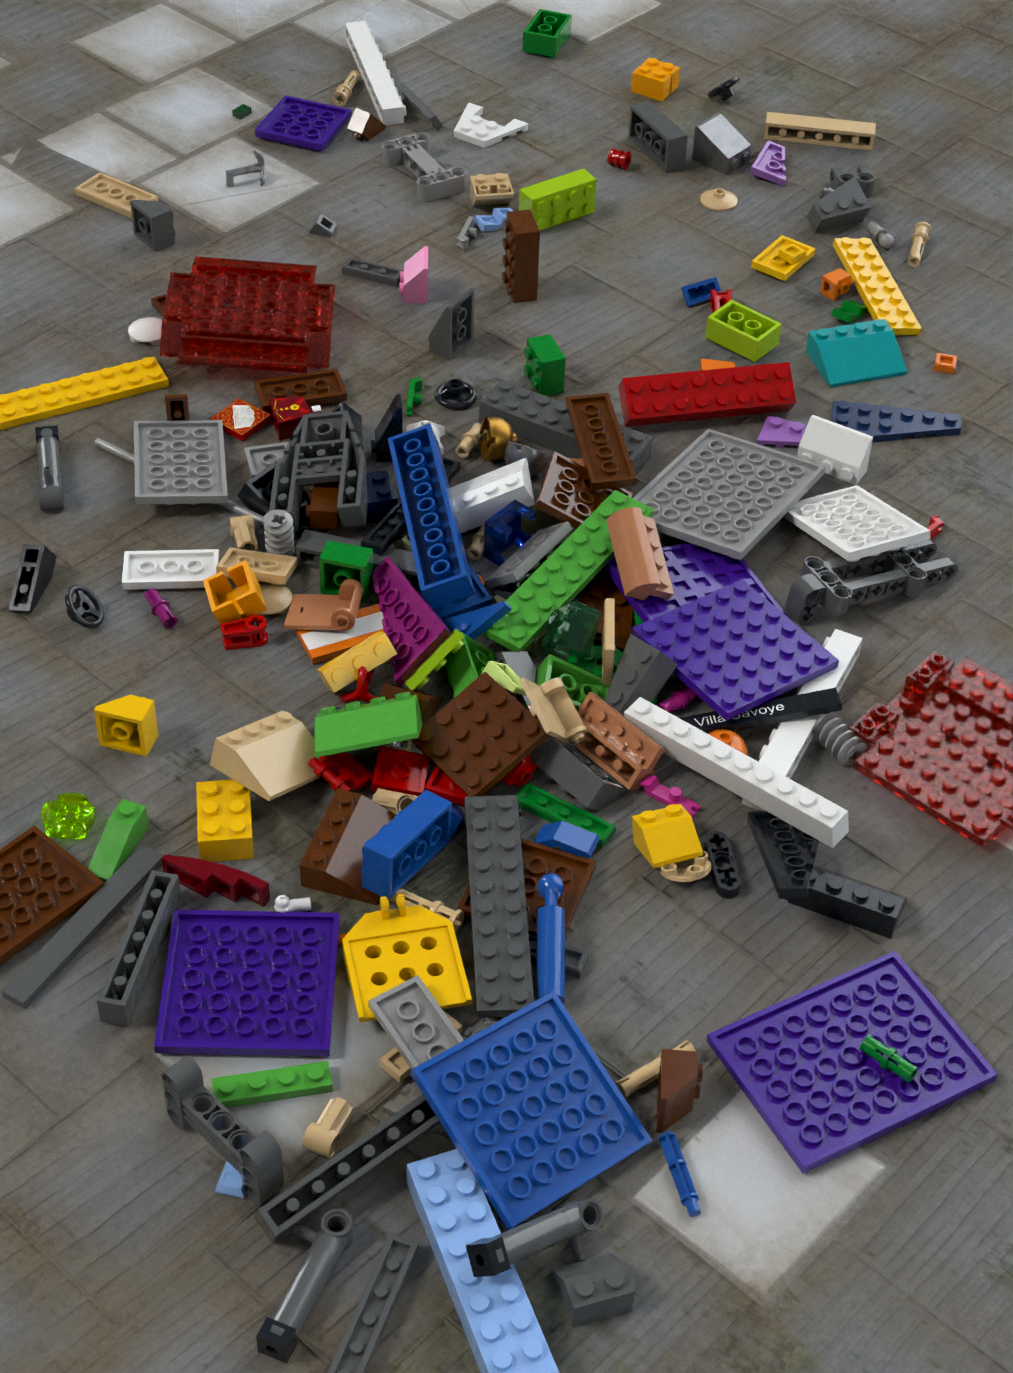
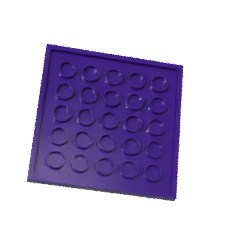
M743 579L633 627L631 631L632 635L658 649L678 664L672 673L726 721L837 668L839 660Z
M174 910L154 1043L155 1053L330 1056L340 913Z

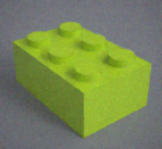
M730 300L707 317L705 338L748 360L756 362L779 345L782 324L734 300Z

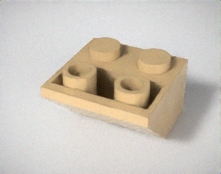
M496 173L494 175L478 174L470 176V198L472 205L510 204L514 198V192L508 174Z

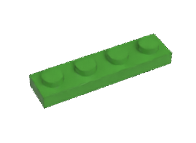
M328 1061L211 1078L213 1095L226 1108L333 1092Z

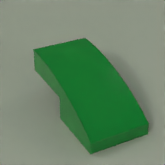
M843 300L841 308H833L831 316L850 323L860 318L867 311V306L853 300Z

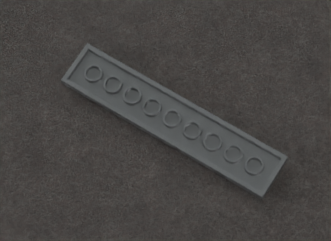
M517 795L465 796L477 1018L507 1017L534 1002Z

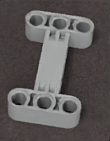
M419 132L382 143L381 158L383 165L395 166L403 163L418 178L416 181L417 200L430 202L466 190V169L455 167L445 170L430 155V134Z

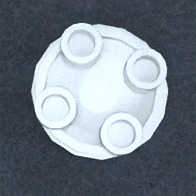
M146 317L134 321L129 326L128 333L130 340L134 343L147 342L151 345H160L162 339L169 333L170 327L162 319Z

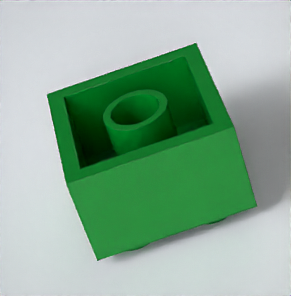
M552 335L528 338L527 347L524 348L526 365L523 366L525 377H528L531 381L533 390L545 396L564 393L566 358Z
M328 540L319 557L320 593L324 595H339L341 583L347 579H354L362 584L364 591L361 602L366 603L374 585L372 572L374 571L373 549Z

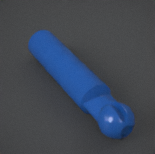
M549 873L543 875L537 885L540 895L544 898V906L537 910V1000L555 991L561 1002L564 1003L565 911L557 906V899L564 891V883L558 875Z

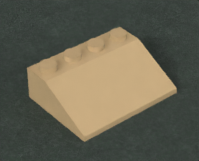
M280 711L215 738L210 765L268 801L319 778L314 773V769L308 765L310 759L316 757L315 739L304 724L288 712Z

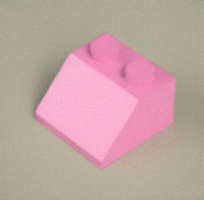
M424 246L404 263V271H400V295H404V303H428V246Z

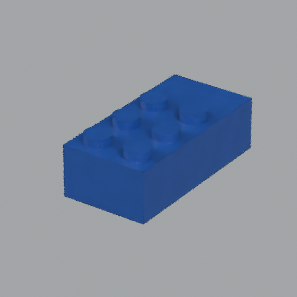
M425 790L403 811H399L392 821L382 826L374 837L368 839L362 847L361 887L381 897L386 896L389 900L398 889L402 888L449 844L452 802Z

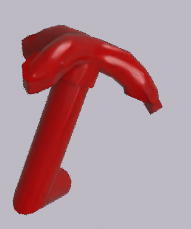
M364 666L358 669L356 690L349 694H340L339 700L343 703L357 700L371 703V699L377 698L368 692L374 669L367 672Z

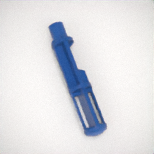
M665 1132L660 1135L659 1143L680 1196L681 1204L686 1206L690 1217H696L701 1213L697 1203L699 1200L698 1194L696 1193L675 1133Z

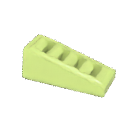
M495 661L487 663L483 672L488 673L504 689L527 696L519 681L521 678L507 664Z

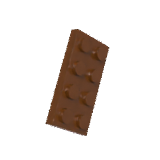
M338 369L254 381L261 409L267 413L270 412V398L302 396L305 398L308 406L347 401V392Z

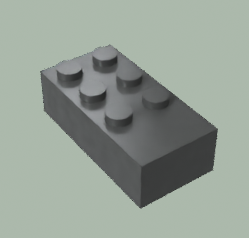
M650 101L631 105L628 139L665 173L685 168L688 135Z

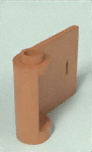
M347 579L341 583L339 595L294 594L284 623V629L350 630L355 624L364 591L362 584L357 580Z

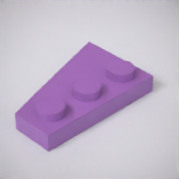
M768 416L756 444L764 446V444H775V448H784V445H795L798 448L807 425Z

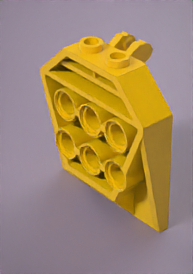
M397 894L396 903L398 908L390 910L388 909L389 901L387 897H380L381 910L365 913L342 939L344 964L359 1023L377 1020L368 1007L369 1000L417 975L442 1009L472 1005V996L452 922L421 905L406 906L404 894Z

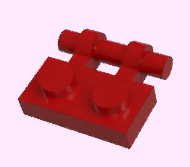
M348 752L321 756L319 760L313 757L308 762V765L314 769V773L319 778L323 777L327 780L335 792L337 788L352 792L353 788L357 791L371 784L374 776Z

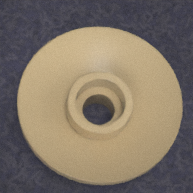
M722 188L707 190L700 196L701 204L713 211H728L735 208L738 203L735 194Z

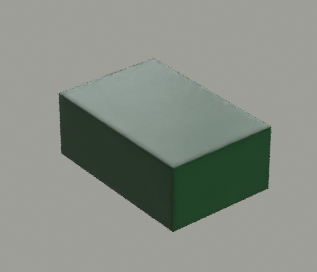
M245 104L232 110L233 116L238 119H243L252 113L251 107Z

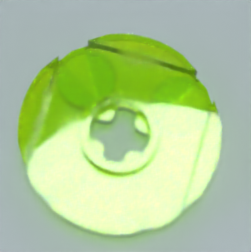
M79 793L60 794L58 799L52 803L51 800L46 802L41 810V820L45 833L52 838L83 839L87 836V831L93 827L96 819L93 804L88 802L86 796ZM68 813L73 814V817L63 818L66 817Z

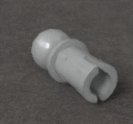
M876 221L868 223L866 230L879 243L880 247L883 249L891 248L894 244L893 236L888 234L886 229H882Z

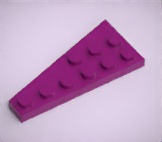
M387 556L372 572L375 592L379 595L380 599L378 606L379 611L383 613L382 625L384 632L397 652L395 656L390 658L391 666L394 667L396 673L393 675L394 681L402 686L418 667L428 659L433 651L445 641L451 632L397 564Z

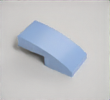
M494 208L492 215H476L474 223L482 232L504 228L503 222L506 220L507 212L513 210L511 208Z

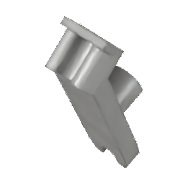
M472 216L468 217L460 235L456 238L459 241L456 246L462 248L463 251L469 248L468 237L477 236V228H473L474 217Z

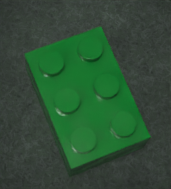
M539 9L523 31V51L530 54L545 55L549 58L556 57L571 35L572 15Z

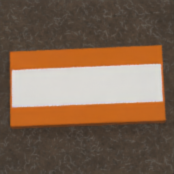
M378 604L358 610L355 624L350 630H295V633L312 664L338 657L378 631L384 632L382 619L384 618L383 613L379 611Z

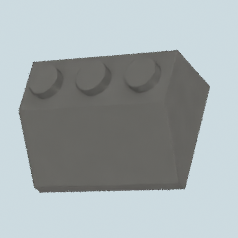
M553 738L535 762L542 769L541 774L551 781L555 780L559 784L558 789L568 796H574L577 799L575 803L586 811L589 809L601 811L629 791V789L574 745ZM609 778L613 783L606 781V779Z

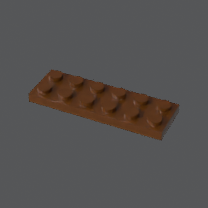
M609 393L565 397V405L591 490L636 485L637 478Z

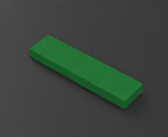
M528 782L517 794L520 808L550 823L565 821L597 834L600 839L596 846L601 849L616 832L615 825Z

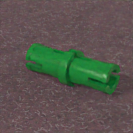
M870 1034L862 1041L859 1050L864 1051L878 1061L881 1068L891 1070L907 1083L913 1080L919 1068L898 1055V1050L893 1047L888 1048ZM881 1051L889 1058L897 1062L899 1065L896 1066L894 1063L880 1055L879 1052Z

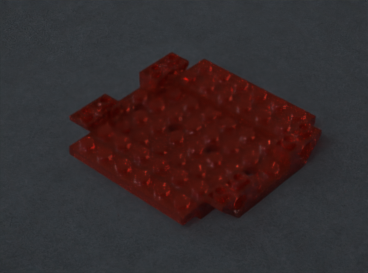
M195 256L191 274L170 272L161 325L160 356L179 357V364L307 373L308 367L329 368L335 285L315 283L317 270L315 265Z
M933 651L907 675L903 691L887 705L878 701L849 727V730H852L854 735L871 744L854 760L853 768L983 847L991 838L995 840L1007 827L1013 830V683L968 657L952 670L955 662ZM904 716H910L913 718L906 719ZM946 741H953L955 743L948 744ZM988 766H995L998 769L993 770L990 769Z

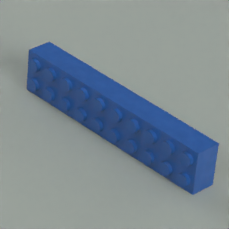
M431 424L388 438L420 589L424 599L432 609L475 595L439 443Z

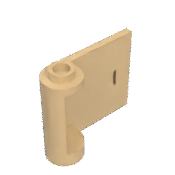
M524 677L519 679L531 703L528 708L533 717H538L546 734L565 743L571 742L572 745L585 739L584 735L588 730L574 707L561 678H553L540 686Z

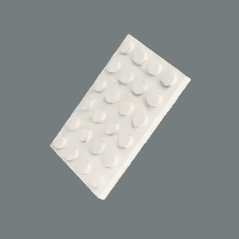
M857 485L799 500L783 516L849 562H856L860 558L867 556H878L880 553L889 550L896 551L907 545H918L922 541L930 539V530Z

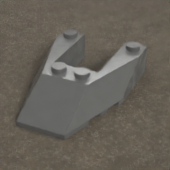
M348 410L303 415L293 433L294 438L291 444L286 445L283 451V458L275 465L269 511L284 510L288 512L293 518V532H298L304 485L340 481L337 510L343 527L366 525V459Z

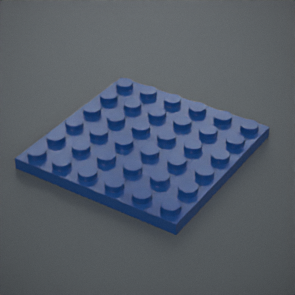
M555 991L418 1065L410 1072L507 1230L518 1226L652 1142L647 1131Z

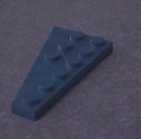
M833 401L831 422L873 436L872 443L902 440L903 436H912L913 439H918L925 434H931L934 437L960 435L961 415L954 413L877 406L847 401Z

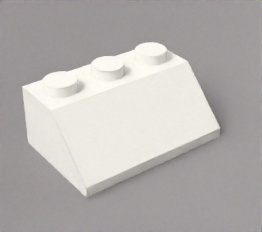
M812 415L799 444L797 457L824 465L825 474L857 485L867 472L873 436Z

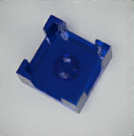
M514 500L486 520L484 526V557L501 566L507 559L499 554L513 544L520 548L532 537L521 530L522 515L533 521L536 520V511Z

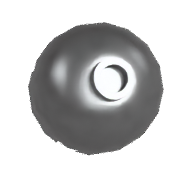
M508 441L504 457L507 465L526 458L530 476H536L545 469L550 454Z

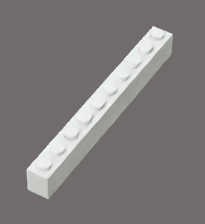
M366 21L345 23L346 41L381 122L385 125L404 123V116L407 114L406 106L402 104V97L398 95V88L394 85V79L391 78L386 61H383L382 52H379V46L375 43L374 35L372 36L371 28L367 26Z
M835 629L831 637H826L823 647L839 660L838 667L798 686L796 695L835 687L839 693L859 657L863 638ZM824 714L779 722L778 729L774 728L771 732L769 745L763 746L759 762L791 779L814 738L813 728L816 722ZM742 798V804L757 809L759 811H765L757 805Z
M639 697L624 712V717L666 748L663 752L664 754L829 847L834 848L849 832L848 811L651 702Z

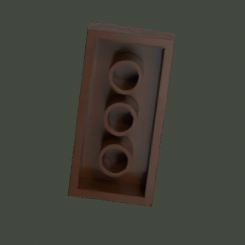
M530 209L507 212L506 220L503 222L506 238H503L505 255L502 256V262L505 272H502V282L506 284L508 296L511 295L513 303L537 301L540 230Z

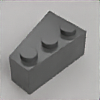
M854 176L814 203L806 218L814 233L863 221L871 206Z
M630 634L605 702L623 716L624 712L639 697L652 703L678 664L658 649Z

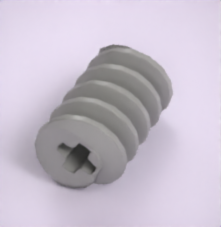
M284 510L269 511L263 520L266 553L293 556L295 546L292 516Z
M835 712L825 713L819 718L813 728L814 737L826 747L827 751L832 753L835 759H838L842 766L855 764L863 758L868 750L867 745L862 743L858 736L855 737V732L849 730V726L843 724V720L839 717L837 718Z

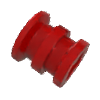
M612 148L608 154L607 162L609 165L614 164L616 167H622L623 170H626L631 163V152L617 151V149Z

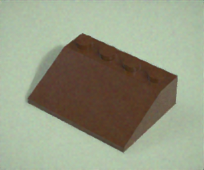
M337 788L300 863L301 886L378 906L381 896L361 887L362 847L368 839H371L379 832L382 826L392 821L396 814L362 794Z

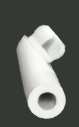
M280 895L275 899L274 909L276 912L281 913L311 911L310 897L289 900V897Z

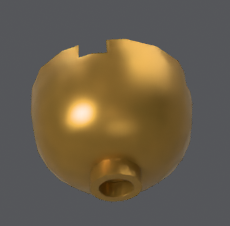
M483 418L480 427L483 441H479L481 457L483 460L488 461L501 460L505 458V449L508 441L516 443V433H513L510 424L502 418Z

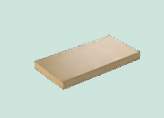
M101 172L75 188V195L129 218H132L131 200L159 201L158 196Z

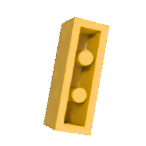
M378 631L321 666L317 671L328 690L335 693L358 679V669L364 666L367 672L395 656L397 652L386 633Z

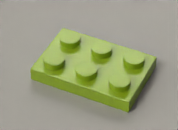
M456 628L405 681V685L412 691L416 687L420 690L430 680L427 675L433 669L437 672L447 662L444 657L450 651L455 654L463 646L464 642L462 639L465 636Z

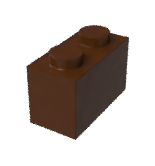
M340 482L314 484L313 490H309L308 501L310 505H306V519H310V528L338 530L340 516L337 510Z

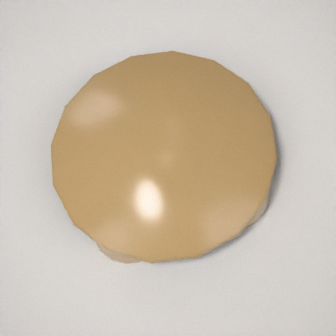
M269 582L260 583L267 610L257 615H284L288 613L289 605L292 601L290 589L283 584L275 586Z
M703 851V856L659 867V873L671 881L692 882L709 874L711 862L708 860V853Z

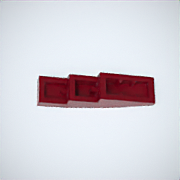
M164 855L162 857L163 872L178 875L179 884L205 898H208L214 891L233 902H236L243 896L264 907L270 901L269 883L244 871L192 857Z

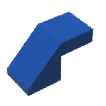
M558 821L542 825L534 842L551 848L559 846L564 852L588 858L591 857L600 838L595 833L565 821Z

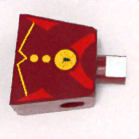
M302 396L269 399V411L279 440L293 436L292 433L296 430L303 415L322 413L320 405L308 407L305 398Z

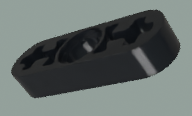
M719 831L710 832L705 837L704 851L708 853V860L711 862L710 872L716 893L722 898H734L739 894L741 879L729 838L726 834ZM715 843H717V845L720 846V851L718 852ZM724 861L729 864V867L720 868L715 863ZM727 877H728V884H729L730 887H728L727 884L724 883V880H725V878H727Z

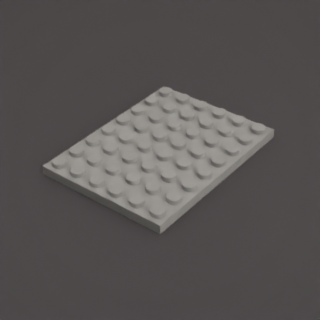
M707 429L633 499L654 509L651 518L655 520L658 532L707 548L710 551L727 555L733 559L741 560L825 474V466Z

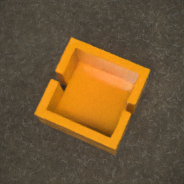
M648 58L632 72L631 92L663 101L678 87L680 67L674 66L672 63L658 61L656 58Z
M246 560L227 569L228 574L237 586L236 588L232 587L223 571L203 580L212 613L220 625L225 622L242 619L245 616L257 615L267 610L258 578Z

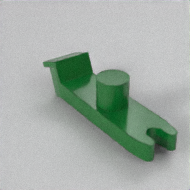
M420 376L409 379L410 386L406 416H412L414 403L422 404L423 394H415V392L422 391V379Z

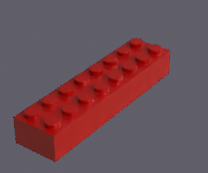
M790 362L623 378L618 386L625 427L790 411L796 404Z

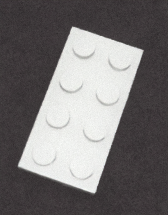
M219 549L125 551L122 589L205 588L203 580L216 574V566L219 563Z

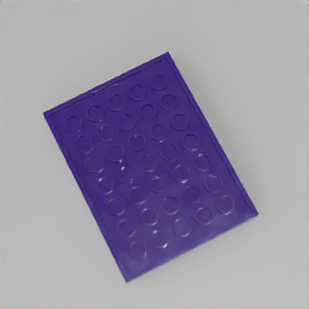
M896 951L707 1034L706 1039L709 1046L802 1174L995 1082L998 1075ZM870 1034L888 1048H895L898 1050V1055L919 1068L911 1082L907 1083L889 1069L884 1070L880 1067L878 1061L864 1051L859 1050L862 1041L867 1035ZM881 1051L879 1052L880 1055L894 1063L896 1066L899 1065L897 1062L889 1058Z

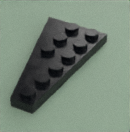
M767 811L748 812V824L779 899L792 901L797 898H807L819 840Z

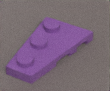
M768 140L752 165L750 173L758 178L784 186L786 182V167L784 166L785 147Z

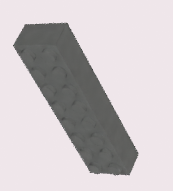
M501 380L479 402V423H482L484 417L502 418L510 424L513 433H516L518 438L569 458L582 459L565 403ZM619 424L636 475L651 458L653 437Z

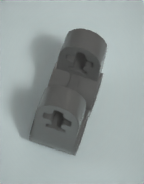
M859 166L855 178L864 195L868 198L872 195L875 176L869 166ZM841 167L831 168L830 183L835 190L855 175L844 173Z

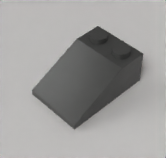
M474 288L468 289L446 307L429 334V352L451 360L473 341Z

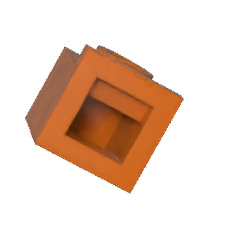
M839 268L822 276L820 292L834 302L838 296L849 291L853 279L850 274Z

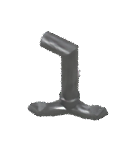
M254 150L253 153L258 163L226 170V186H234L233 177L254 172H260V185L263 186L267 179L263 156Z

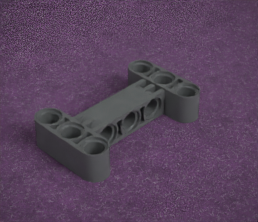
M185 1056L161 1073L166 1110L171 1121L181 1130L191 1125L242 1175L244 1191L255 1205L261 1206L284 1188L282 1153L276 1139L267 1131H263L256 1137L204 1087L202 1072L190 1056Z

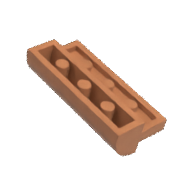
M637 507L624 508L614 512L606 519L625 596L645 600L649 595L669 600L674 595L655 520L643 516L641 508Z
M589 692L577 711L588 732L584 735L585 739L574 744V746L627 789L636 790L641 788L640 783L648 774H656L657 770L654 767L666 748L595 693Z

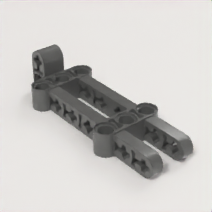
M931 539L922 541L918 545L901 547L896 551H885L878 556L863 557L856 562H849L843 557L823 561L818 557L809 556L804 560L800 576L794 580L790 587L785 608L801 625L808 624L813 620L819 604L829 614L840 617L847 613L850 605L901 592L908 597H918L924 586L944 582L954 577L958 571V566L950 558L918 564L917 562L925 561L935 554L937 546ZM880 571L882 572L881 574H877V575H873V576H869V577H865V578H861V579H857V580H853V581H849V582H845V583L843 582L844 580H848V579H852V578H856V577H860V576H864V575H868V574H872V573H876V572H880Z

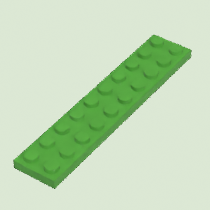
M615 490L505 601L511 606L512 610L483 632L482 635L513 652L524 651L615 556L606 519L614 512L629 507L641 508L643 516L651 518L654 509Z

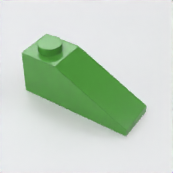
M122 799L109 817L88 867V870L103 882H106L127 861L148 830L146 806Z

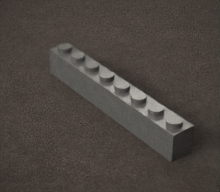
M422 1094L257 1211L255 1218L273 1243L293 1229L294 1225L300 1224L439 1125L440 1121L424 1095Z

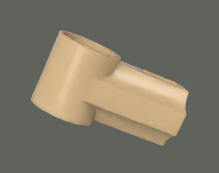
M252 514L230 517L231 537L235 538L237 549L257 551L258 543L255 536Z
M378 788L376 793L373 794L372 801L397 814L399 811H403L418 796Z
M342 1098L330 1099L317 1122H312L305 1131L302 1148L331 1159L339 1147L343 1130L354 1114L353 1107Z

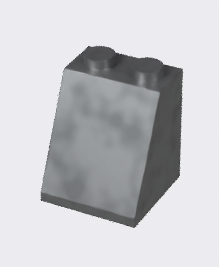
M716 113L695 126L692 159L725 175L749 162L751 158V144L721 113Z

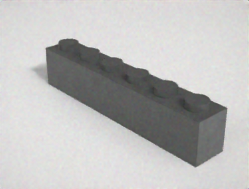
M305 529L296 545L297 565L319 569V557L328 540L360 547L361 541ZM389 547L382 555L373 553L374 570L388 556L397 564L414 587L421 591L413 552Z
M151 871L97 999L101 1022L129 1026L173 917L174 910L181 897L178 875Z

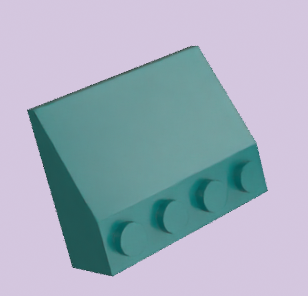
M885 319L858 322L844 326L840 325L809 331L806 353L830 388L907 374L894 332Z

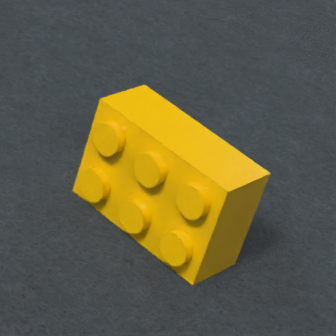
M233 779L196 782L197 832L200 859L210 862L254 859L250 789Z

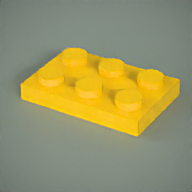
M781 235L752 260L751 268L771 275L778 280L786 281L815 255L816 248ZM792 243L806 251V258L794 264H790L778 256L780 249Z

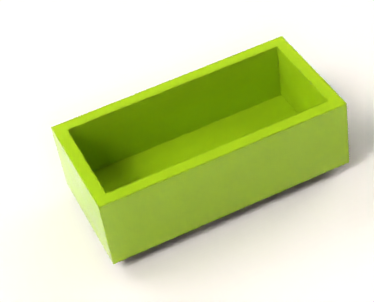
M580 169L519 190V211L530 209L539 230L594 213L597 179L585 169Z

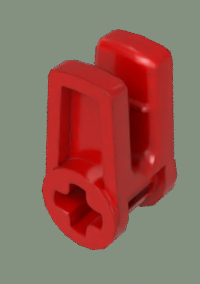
M731 289L726 290V292L710 291V308H712V313L732 300Z
M252 615L220 625L225 650L261 647L267 644L269 640L268 633L265 631L267 621L261 615Z

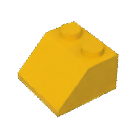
M127 695L94 708L100 746L147 757L159 736L154 700Z
M671 804L666 806V808L654 811L648 810L632 816L633 843L653 868L703 856V850L692 817L681 804Z

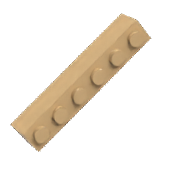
M767 112L764 139L873 150L876 123Z

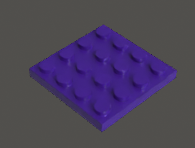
M285 95L255 129V136L265 140L278 141L282 144L287 143L297 147L310 148L314 151H323L351 118V109Z

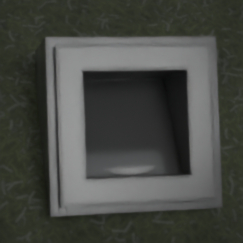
M320 214L309 233L331 236L337 224L323 214Z

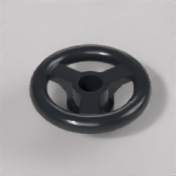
M739 77L731 78L708 92V97L718 95L722 101L730 98L735 94L731 87L739 82Z
M451 379L439 385L435 390L434 396L436 401L443 407L463 409L475 402L477 393L470 384L460 379ZM465 390L469 391L470 398L468 400H465L462 397V393ZM443 398H450L452 400H456L458 403L448 402Z
M81 585L71 586L65 595V604L69 618L88 629L99 627L104 619V611L98 597L87 587ZM76 593V600L73 603L72 597ZM85 595L92 601L95 608L91 607L89 602L86 601ZM87 616H93L96 618V620L90 622L85 620V618Z

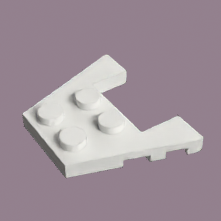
M468 103L454 129V137L485 148L502 141V137H513L520 130L522 132L527 131L528 123L513 119L506 126H501L495 121H487L480 117L483 114V107Z

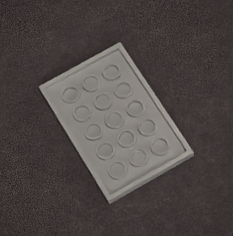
M222 420L134 421L135 505L228 503Z

